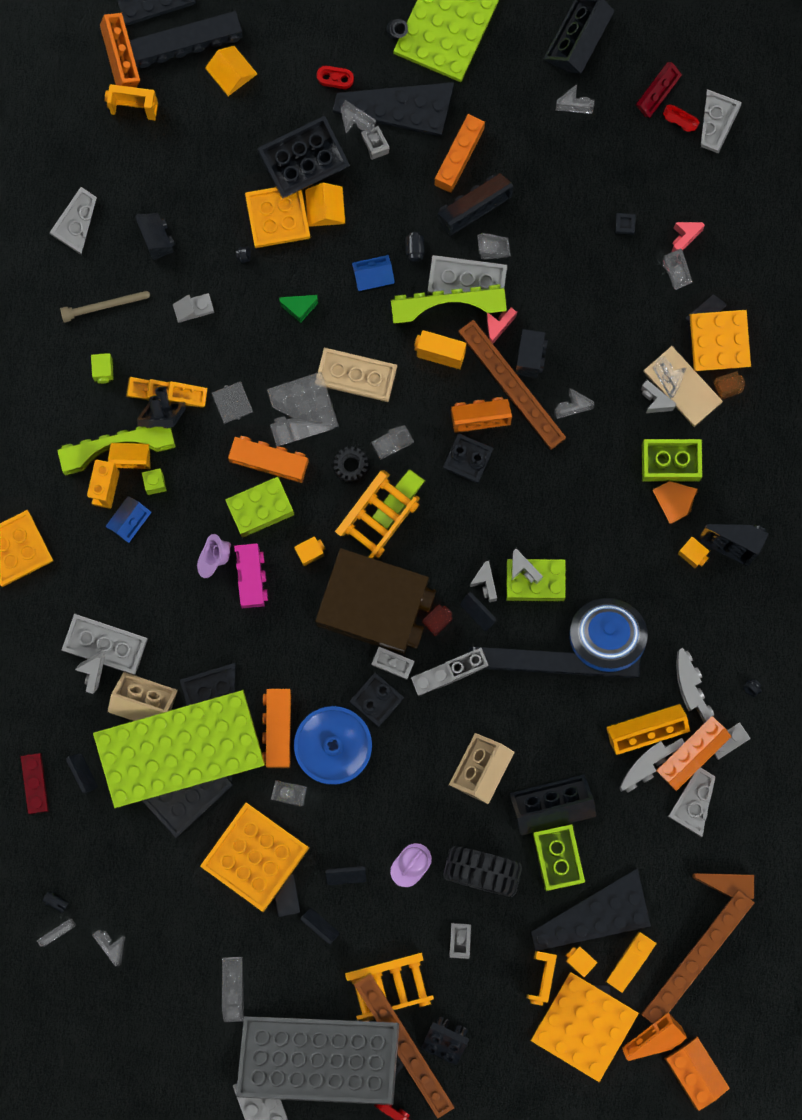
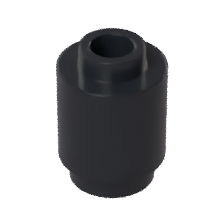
M402 19L391 20L386 27L387 34L392 38H402L408 32V25ZM395 25L398 27L397 32L394 29Z
M418 232L409 233V236L405 237L406 256H408L409 261H421L425 255L424 236Z

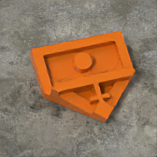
M669 481L655 488L653 492L669 523L672 524L691 512L693 500L698 489Z

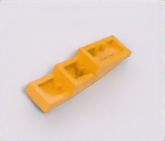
M129 378L126 397L149 400L151 396H156V388L166 387L169 402H185L186 406L205 407L207 388L172 381L163 382L153 379Z

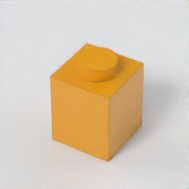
M315 536L294 547L303 566L324 556L323 551L326 550L322 541H317Z
M691 537L678 552V555L696 568L698 565L702 567L709 559L706 556L709 550L695 538Z
M580 946L577 949L573 947L566 954L568 957L566 962L582 977H585L597 964Z

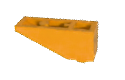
M638 932L606 982L623 993L657 943L641 932Z

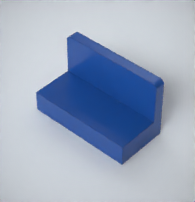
M389 255L352 263L358 291L394 284Z
M128 496L106 527L129 543L151 514V511L140 502Z

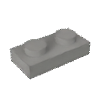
M378 647L372 666L408 679L415 661Z
M741 723L727 730L732 737L714 754L717 760L751 739Z

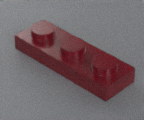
M672 62L666 63L636 103V106L645 117L650 118L682 76Z
M41 754L21 756L28 814L48 812Z

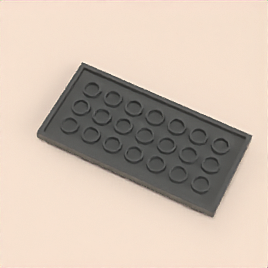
M244 1016L236 1096L239 1098L393 1105L400 1024L393 1022Z

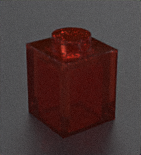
M438 605L422 620V623L437 636L452 621V612L446 606L442 608Z

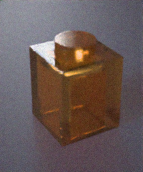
M738 371L716 378L714 385L719 398L722 400L742 393L745 381L742 375L739 376Z

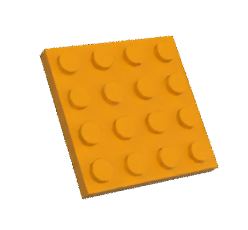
M245 803L200 867L264 912L309 847L248 803Z
M570 972L530 1041L600 1082L639 1013Z

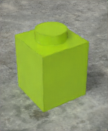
M111 354L91 355L92 377L94 381L103 384L108 383L109 380H114Z
M161 468L142 472L145 490L148 495L167 491Z

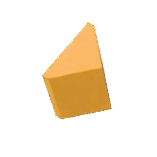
M235 46L219 49L205 67L227 96L257 75L256 71Z
M320 183L305 190L308 227L345 224L343 188L341 186Z
M111 443L108 462L114 463L117 468L150 469L149 444Z

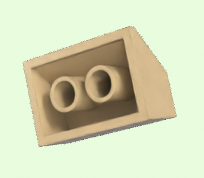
M123 672L111 694L108 712L136 721L171 711L178 690Z
M475 733L449 785L477 800L489 804L514 751L499 742Z

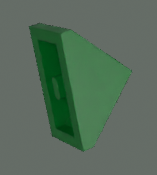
M317 295L279 297L281 307L300 323L318 304Z

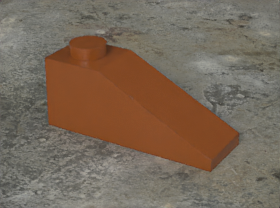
M693 874L695 880L729 898H732L739 890L748 898L754 899V875Z

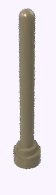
M144 291L74 309L72 307L68 308V306L60 308L63 322L71 321L74 316L147 299L150 297V293Z

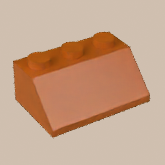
M503 397L493 398L489 402L476 400L473 404L467 405L465 402H460L451 407L454 433L511 425L512 413L508 399H503Z
M698 1037L664 1058L698 1111L717 1100L730 1089Z

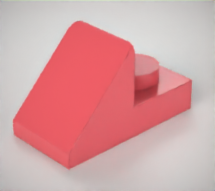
M702 222L675 223L674 229L681 236H678L672 243L674 245L672 252L678 256L703 231L705 225Z
M510 308L508 312L503 311L498 318L500 321L487 313L488 335L492 344L516 318L517 312L513 308Z

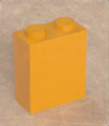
M422 330L421 336L417 335L414 345L418 358L461 369L466 353L465 342Z

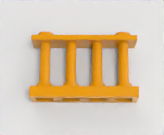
M385 470L379 472L335 531L340 536L345 534L352 535L372 551L369 556L372 559L379 558L383 554L385 544L410 512L413 513L419 506L417 502L420 498L415 496L410 500L392 486L387 479L390 474ZM380 488L382 490L385 489L407 506L400 515L377 498L376 493ZM368 504L375 505L395 521L389 530L366 513L365 508ZM357 519H362L383 536L378 545H375L355 529L353 524Z
M422 953L345 973L347 981L351 980L352 984L371 973L386 997L381 976H383V971L390 970V974H393L400 1004L392 1006L394 1010L418 1003L419 1007L431 1004L430 1000L434 999L433 995H426L419 966L421 965L420 961H423ZM409 965V968L412 969L419 999L409 1002L400 973L402 971L401 966ZM356 989L362 1012L361 1015L356 1016L357 1020H374L372 1013Z

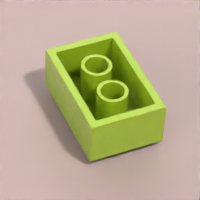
M702 439L643 440L642 481L701 480Z
M278 477L225 499L242 538L294 515Z
M507 559L506 601L565 600V560L527 559L543 576L542 580L535 584L534 582L530 583L524 577V571L512 580V559Z
M572 824L533 833L545 891L585 883Z

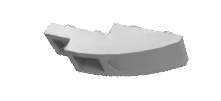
M479 648L413 676L411 679L418 696L469 676L489 665L482 648Z
M681 648L677 652L676 660L680 692L688 711L696 708L702 721L705 723L711 716H714V712L703 701L705 696L702 690L696 688V685L702 682L700 679L702 675L699 669L693 667L691 663L693 659L690 653Z
M679 739L666 748L662 741H660L645 752L626 774L619 788L621 792L626 789L628 793L637 787V782L643 780L645 783L654 777L653 773L656 772L653 764L655 763L656 766H659L667 761L665 757L671 753L673 755L685 743L683 739Z

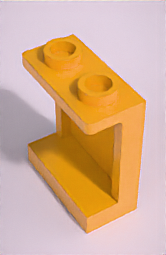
M110 84L109 91L106 90L105 102H107V108H109L111 114L115 115L117 105L144 108L148 120H156L158 101L154 90Z
M95 460L87 493L89 498H93L92 505L112 508L120 473L114 463Z
M535 951L534 959L545 961L539 996L527 994V998L531 999L530 1003L543 1006V1002L548 1003L557 955Z

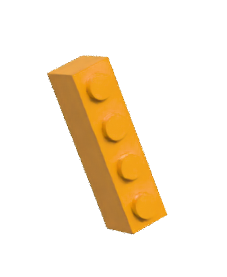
M680 704L606 727L610 744L616 755L690 732L687 715Z

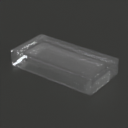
M73 919L67 920L38 939L39 946L45 947L74 928L76 924Z

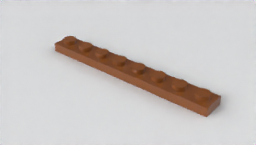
M472 320L461 328L458 333L549 449L552 450L564 441L566 436L477 323Z
M739 890L734 894L642 1012V1016L654 1024L671 1011L753 906L754 901Z
M369 973L356 981L354 986L377 1022L400 1024L397 1054L436 1117L440 1118L454 1109V1105L372 974Z

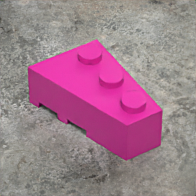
M258 544L234 546L237 558L236 567L238 570L241 607L265 606L264 601H268L267 589L263 590V582H266V573L261 568V563H265L264 552H260Z

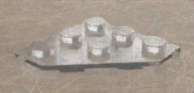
M322 372L267 389L273 408L313 429L323 432L339 426Z

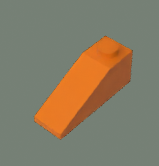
M668 1012L622 1047L626 1059L631 1061L672 1050L687 1037L682 1026Z

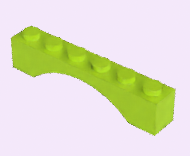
M500 284L489 285V289H482L481 286L470 287V291L464 292L462 288L452 289L451 293L445 294L444 290L433 291V295L425 296V292L415 293L414 297L406 298V295H396L395 299L391 300L393 323L411 322L428 308L447 302L471 304L487 313L507 311L505 288L500 287Z
M139 426L134 431L122 430L114 436L103 435L98 440H83L79 445H64L62 449L57 450L62 471L65 475L84 471L97 456L110 450L111 443L149 444V448L156 452L175 448L171 428L163 427L146 428Z

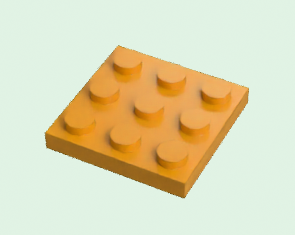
M276 187L245 193L255 248L310 239L302 190L282 199Z
M747 310L690 314L694 371L751 367Z
M28 510L0 523L1 587L53 562Z

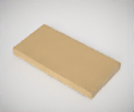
M672 346L643 371L660 391L677 404L676 408L693 427L723 402Z
M324 348L315 385L389 402L397 365Z

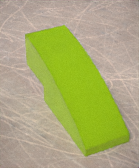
M409 469L395 488L412 500L425 480ZM389 494L383 502L399 515L407 507L392 494ZM380 509L372 517L387 529L395 522Z

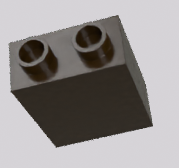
M340 548L316 618V625L405 655L407 646L418 648L424 627L415 624L419 610L430 611L436 590L427 588L429 581L427 576Z

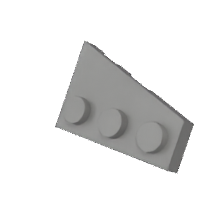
M707 89L701 147L719 153L738 114L741 102Z
M80 187L50 231V235L79 254H82L97 197Z
M700 767L691 777L668 816L700 837L703 836L715 776Z

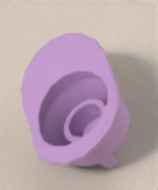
M211 534L207 538L197 564L198 573L201 577L209 578L218 566L228 562L231 543L221 540L216 534Z
M416 843L408 845L396 858L391 866V877L397 885L401 887L413 886L428 870L432 857L427 847Z

